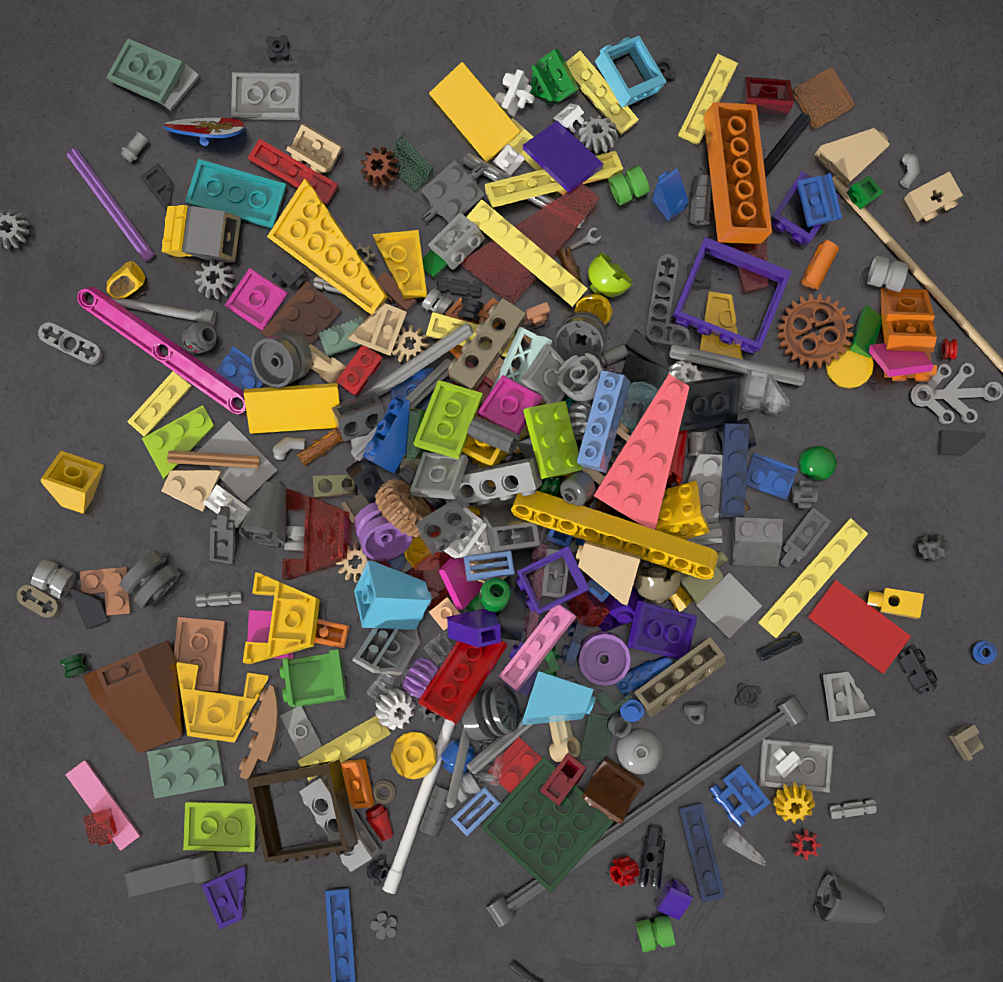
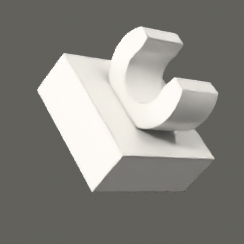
M570 103L554 119L566 127L568 131L575 133L576 130L573 128V122L577 120L582 125L584 119L580 116L584 112L579 105Z
M507 145L493 160L495 166L510 176L525 162V158L510 145Z
M779 748L773 754L779 762L776 769L783 778L801 763L800 758L794 751L787 756Z

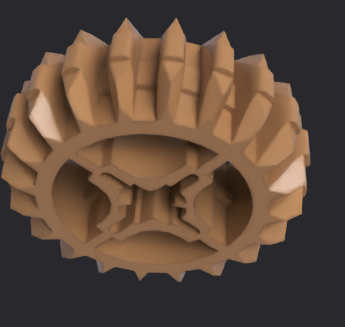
M397 479L388 480L375 495L378 510L383 513L382 516L386 517L388 523H391L395 529H399L403 534L406 533L407 536L418 537L420 534L415 523L432 513L431 506L426 503L423 497L412 496L410 493L411 487L408 483L404 484L402 480Z

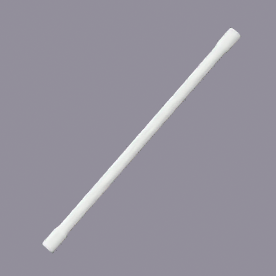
M446 719L436 743L437 763L432 772L423 779L392 867L389 869L382 890L391 894H396L403 874V868L443 761L441 754L448 746L455 728V724Z

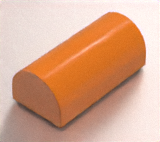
M829 240L819 244L800 280V284L813 290H819L839 251V247Z
M317 619L314 643L345 649L350 626Z

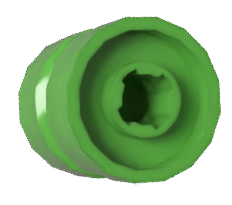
M639 165L627 169L625 176L623 174H616L608 178L611 191L620 206L630 202L633 195L641 197L650 192L646 176Z
M669 915L658 916L653 923L649 919L636 922L643 953L656 950L658 944L665 948L676 945Z

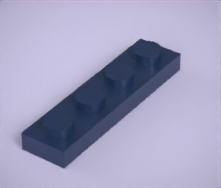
M724 423L720 517L744 518L749 424Z
M703 803L679 808L701 901L707 902L726 897Z

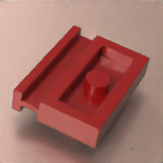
M518 737L487 772L509 793H512L542 757Z

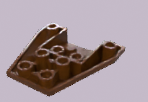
M168 640L83 676L93 700L139 754L183 736L177 660Z

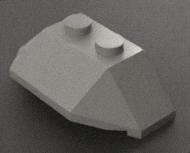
M373 628L352 661L373 673L401 675L421 643L417 628L416 630Z

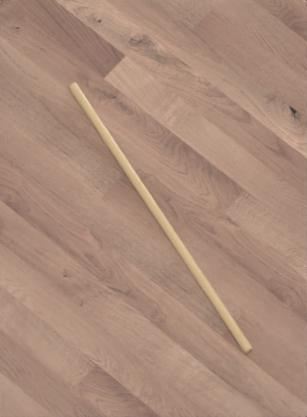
M836 175L832 177L835 189L901 262L908 263V269L1003 373L1002 357L866 208L860 210L857 205L851 202L849 195L846 193L849 189Z

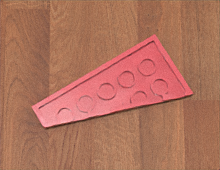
M670 374L664 380L594 493V496L642 526L654 530L656 529L690 387Z

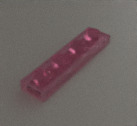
M540 543L538 548H533L532 562H537L546 557L548 544ZM545 566L531 572L529 582L533 585L532 588L539 602L541 601ZM529 610V617H524L523 631H527L526 638H529L537 627L539 615L536 611L531 612Z

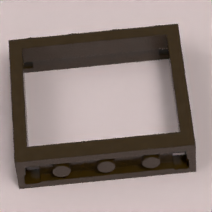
M340 759L260 773L247 778L265 862L276 861V863L283 864L291 858H295V861H303L309 859L310 855L322 858L329 856L330 852H336V855L351 852L350 848L358 844ZM326 774L340 839L281 848L268 784Z

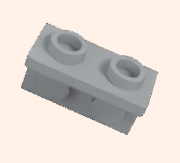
M459 213L428 246L454 270L480 245L485 237L476 224L462 213Z

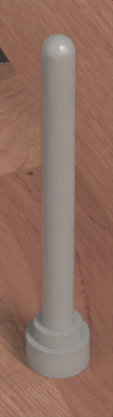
M109 296L124 308L207 322L212 327L215 324L216 311L212 309L197 312L125 298L116 299Z
M464 727L446 802L449 808H454L457 802L471 739Z

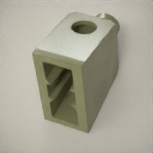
M721 550L717 552L719 555L714 576L711 579H700L681 572L680 584L695 604L700 603L724 577L718 568L728 562V559Z

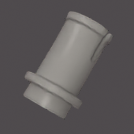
M136 132L127 146L121 148L123 151L120 154L129 162L137 160L136 156L149 141L142 134Z
M622 343L610 350H603L598 360L603 367L606 366L608 368L610 364L627 358L628 352Z

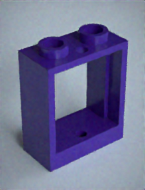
M801 171L770 219L771 226L781 233L786 232L795 243L807 246L822 224L813 226L808 233L780 215L798 188V180L811 178L810 175Z
M569 546L517 571L519 577L515 578L521 591L526 589L530 597L526 599V602L531 612L536 611L538 615L590 590ZM563 557L578 589L541 606L526 575Z

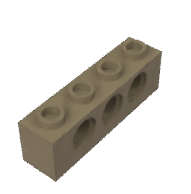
M503 298L499 304H493L488 314L490 316L486 322H480L475 330L476 335L473 340H468L461 350L463 353L460 358H455L448 367L449 379L461 387L476 391L512 341L519 327H522L526 321V313ZM496 323H503L505 328L495 330L493 326ZM483 341H489L492 344L488 349H482L479 345ZM469 360L478 361V365L474 368L467 367L466 363Z
M709 637L636 690L634 694L637 700L642 703L644 710L652 718L725 665V655Z

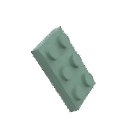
M127 39L106 78L112 83L165 105L186 65L176 58Z
M212 739L147 752L154 799L226 785L218 740Z

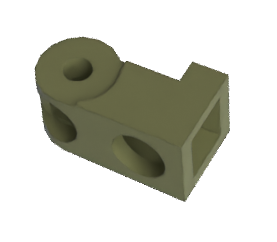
M349 475L313 476L314 499L357 494L356 484Z

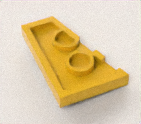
M419 230L373 234V240L403 299L427 297Z
M709 291L704 321L738 334L732 295ZM710 334V336L701 335L699 350L743 359L740 345L733 342L731 345L723 343L719 340L718 336Z

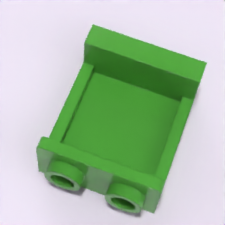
M339 649L330 650L329 654L297 659L283 658V665H280L281 679H285L286 688H282L284 702H288L291 708L347 699L342 656Z

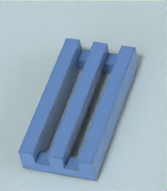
M511 550L464 556L467 581L510 576L515 573ZM507 557V561L470 566V562ZM509 567V569L471 574V571Z
M484 786L451 820L468 836L501 802ZM485 793L487 797L460 822L458 818ZM492 800L493 804L466 829L464 825Z

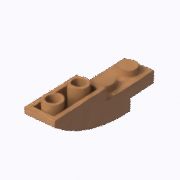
M269 685L268 688L263 689L259 701H262L260 708L253 711L249 721L253 723L250 729L258 732V736L253 735L248 748H251L248 757L244 756L239 766V770L242 771L239 777L246 780L253 776L259 760L270 761L276 744L280 723V703L277 686Z

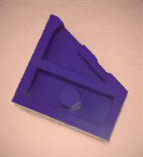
M245 866L201 885L219 929L243 919Z

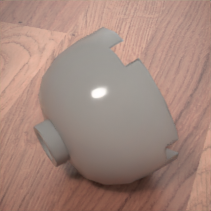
M584 353L585 356L581 357L577 355L570 357L562 364L558 371L560 375L559 381L557 380L558 385L566 396L575 401L594 399L601 370L604 371L598 359L589 353Z
M639 727L633 728L625 738H619L615 750L617 760L622 768L636 775L648 774L656 769L661 762L663 754L662 745L658 737L650 730Z

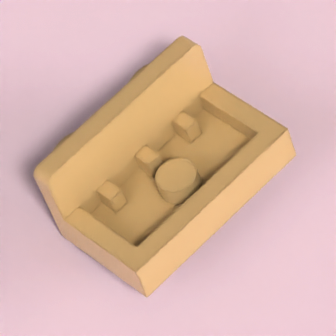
M301 124L292 145H289L286 151L290 152L291 157L295 160L305 161L310 164L312 170L318 173H326L332 171L343 146L310 126Z

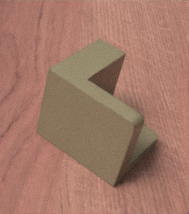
M361 493L347 502H341L354 524L355 517L359 511L366 507L369 502Z
M968 723L949 735L963 760H972V755L984 748L977 736L980 732L975 724Z

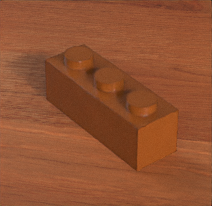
M385 271L376 279L387 294V299L398 304L396 306L398 309L408 312L417 303L414 298L403 299L394 279Z

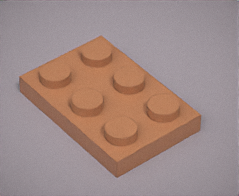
M178 617L174 655L177 662L198 665L194 688L196 690L219 691L226 621Z

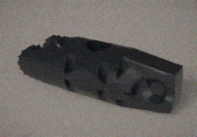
M651 826L649 837L644 840L639 886L645 887L647 885L649 869L654 870L653 887L660 890L666 840H662V827Z

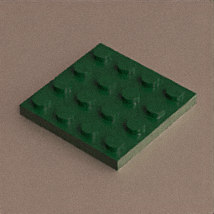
M543 757L480 828L546 890L552 893L615 821L610 820L606 814L597 808L589 806L582 797L584 793L576 785L559 806L544 795L540 790L556 767Z

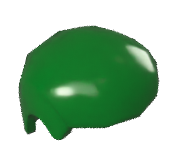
M818 445L807 447L801 453L798 461L802 474L817 481L827 480L834 474L837 467L835 454L827 447Z

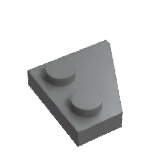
M849 672L823 675L829 721L834 722L875 716V711L869 707L863 698L865 696L855 686L854 679Z

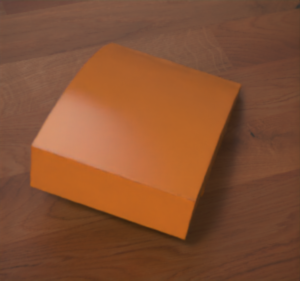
M881 288V316L886 350L933 352L937 336L933 325L935 315L927 289H901L900 292H895L887 288Z

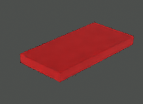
M837 580L832 582L807 616V618L882 674L885 673L911 637Z
M501 640L500 643L475 647L457 641L420 697L418 703L457 725L506 649L507 644Z

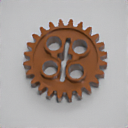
M809 294L807 301L800 296V304L792 301L791 306L793 309L785 308L784 312L788 316H780V320L785 324H778L777 329L783 332L779 333L777 338L784 339L780 343V347H787L784 353L785 356L793 354L792 362L798 358L800 359V366L808 362V367L811 369L813 363H817L818 368L821 369L822 362L825 361L829 367L831 365V358L838 362V353L846 354L843 346L850 347L851 345L846 339L853 337V333L847 331L853 328V324L846 323L850 320L851 316H843L846 307L838 309V300L831 304V296H828L824 301L821 294L818 295L817 299H813L812 294ZM824 312L828 318L825 321H819L816 319L815 314ZM803 321L806 324V328L798 330L794 327V322ZM831 322H833V323L835 324L834 326H829V327H826V328H822V327H825L826 325H828V324L831 323ZM812 327L816 330L821 329L818 335L810 333ZM830 332L835 334L837 339L834 342H828L824 335ZM805 334H808L802 339L796 340L797 336H803ZM810 341L814 343L815 349L807 351L803 348L802 344Z

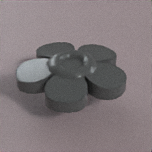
M381 912L377 915V920L371 922L370 927L374 931L378 930L376 937L380 940H383L386 934L388 937L393 938L397 933L396 928H394L397 924V919L394 916H390L387 920V914Z

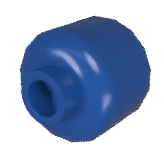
M461 738L459 740H451L441 754V758L445 762L443 767L452 774ZM470 743L463 773L468 769L467 764L476 757L473 752L475 748Z

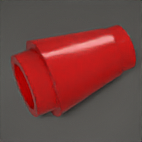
M378 804L365 811L366 821L381 841H386L394 836L387 808H384L382 804Z

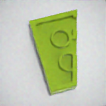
M202 405L142 438L163 479H166L170 470H173L178 465V463L168 462V451L190 452L207 436L215 425L205 406Z

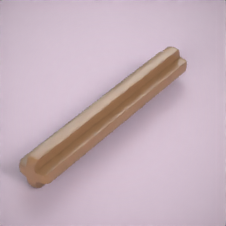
M173 450L168 451L167 455L169 463L257 469L260 467L259 456Z

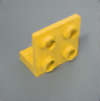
M697 481L665 489L656 525L657 531L684 540L710 533L709 525L701 510Z

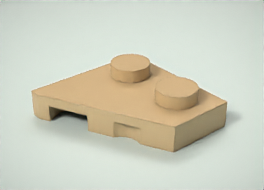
M383 303L347 339L381 353L391 355L407 312Z
M170 470L161 491L203 512L207 507L203 503L217 485L222 470Z

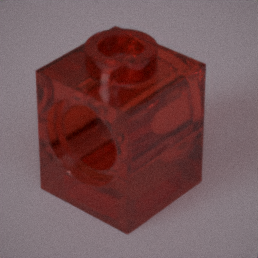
M589 591L572 598L568 603L569 608L576 616L580 625L595 628L603 622L610 612L605 603L600 602Z
M111 808L83 816L90 845L98 843V847L112 843V838L118 836Z

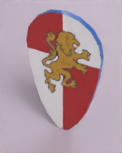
M234 118L182 119L163 124L164 129L168 131L200 137V144L203 146H207L213 138L231 137L244 131V123Z

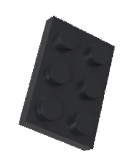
M727 376L684 382L690 387L679 431L723 425L724 423H734L737 421L740 377Z

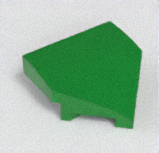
M554 49L538 60L536 65H532L533 74L530 84L532 89L530 94L533 96L559 102L579 90L559 49Z

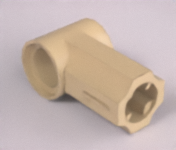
M310 344L309 348L312 356L310 369L319 374L318 376L328 384L336 383L346 366L335 358L328 357Z
M570 720L550 722L553 742L550 744L549 752L552 759L556 762H561L567 753L578 757L581 752V746L577 738L573 737Z

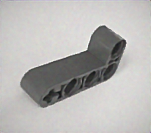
M671 254L662 255L656 265L645 328V339L652 346L669 349L672 345L685 347L690 339V333L686 327L669 323L678 271V260ZM665 262H668L670 267L667 277L663 276ZM665 284L668 286L669 292L662 294L658 291L657 286ZM657 306L663 307L665 315L657 316L653 309ZM650 330H660L662 337L659 339L652 338ZM674 333H681L684 336V342H675L673 339Z
M214 851L131 870L124 873L128 896L132 897L186 883L208 881L214 879L219 874Z

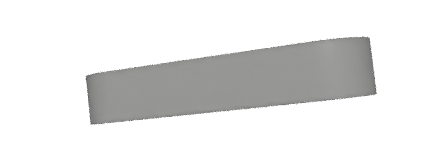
M47 322L42 324L38 330V336L43 342L87 364L94 365L102 359L103 354L99 346L58 325ZM52 330L61 337L59 340L53 337L47 339L48 336L45 334V331ZM70 337L75 338V348L67 350L64 345L66 339ZM82 347L89 351L94 348L93 352L96 353V356L88 359V355L80 350Z

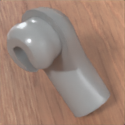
M906 153L902 158L903 164L907 165V173L900 183L906 188H910L920 174L919 157L915 153Z
M283 438L273 447L274 458L277 460L285 459L286 453L290 449L304 450L305 438Z

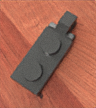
M220 506L217 517H213L210 526V561L233 564L236 525L235 520L229 519L230 507Z
M812 507L784 543L785 545L782 550L786 553L779 563L787 568L794 559L799 562L804 558L832 520L815 507Z

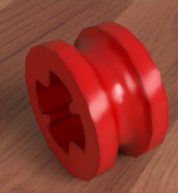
M944 338L941 344L942 359L950 357L952 360H955L958 352L957 340L952 339L948 341V339Z

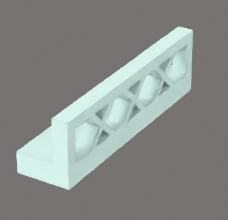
M519 327L492 390L502 375L526 387L521 378L545 344L551 345L552 340L535 335ZM525 335L532 340L529 347L522 350L521 340ZM519 357L521 362L520 368L513 372L511 363L514 358Z

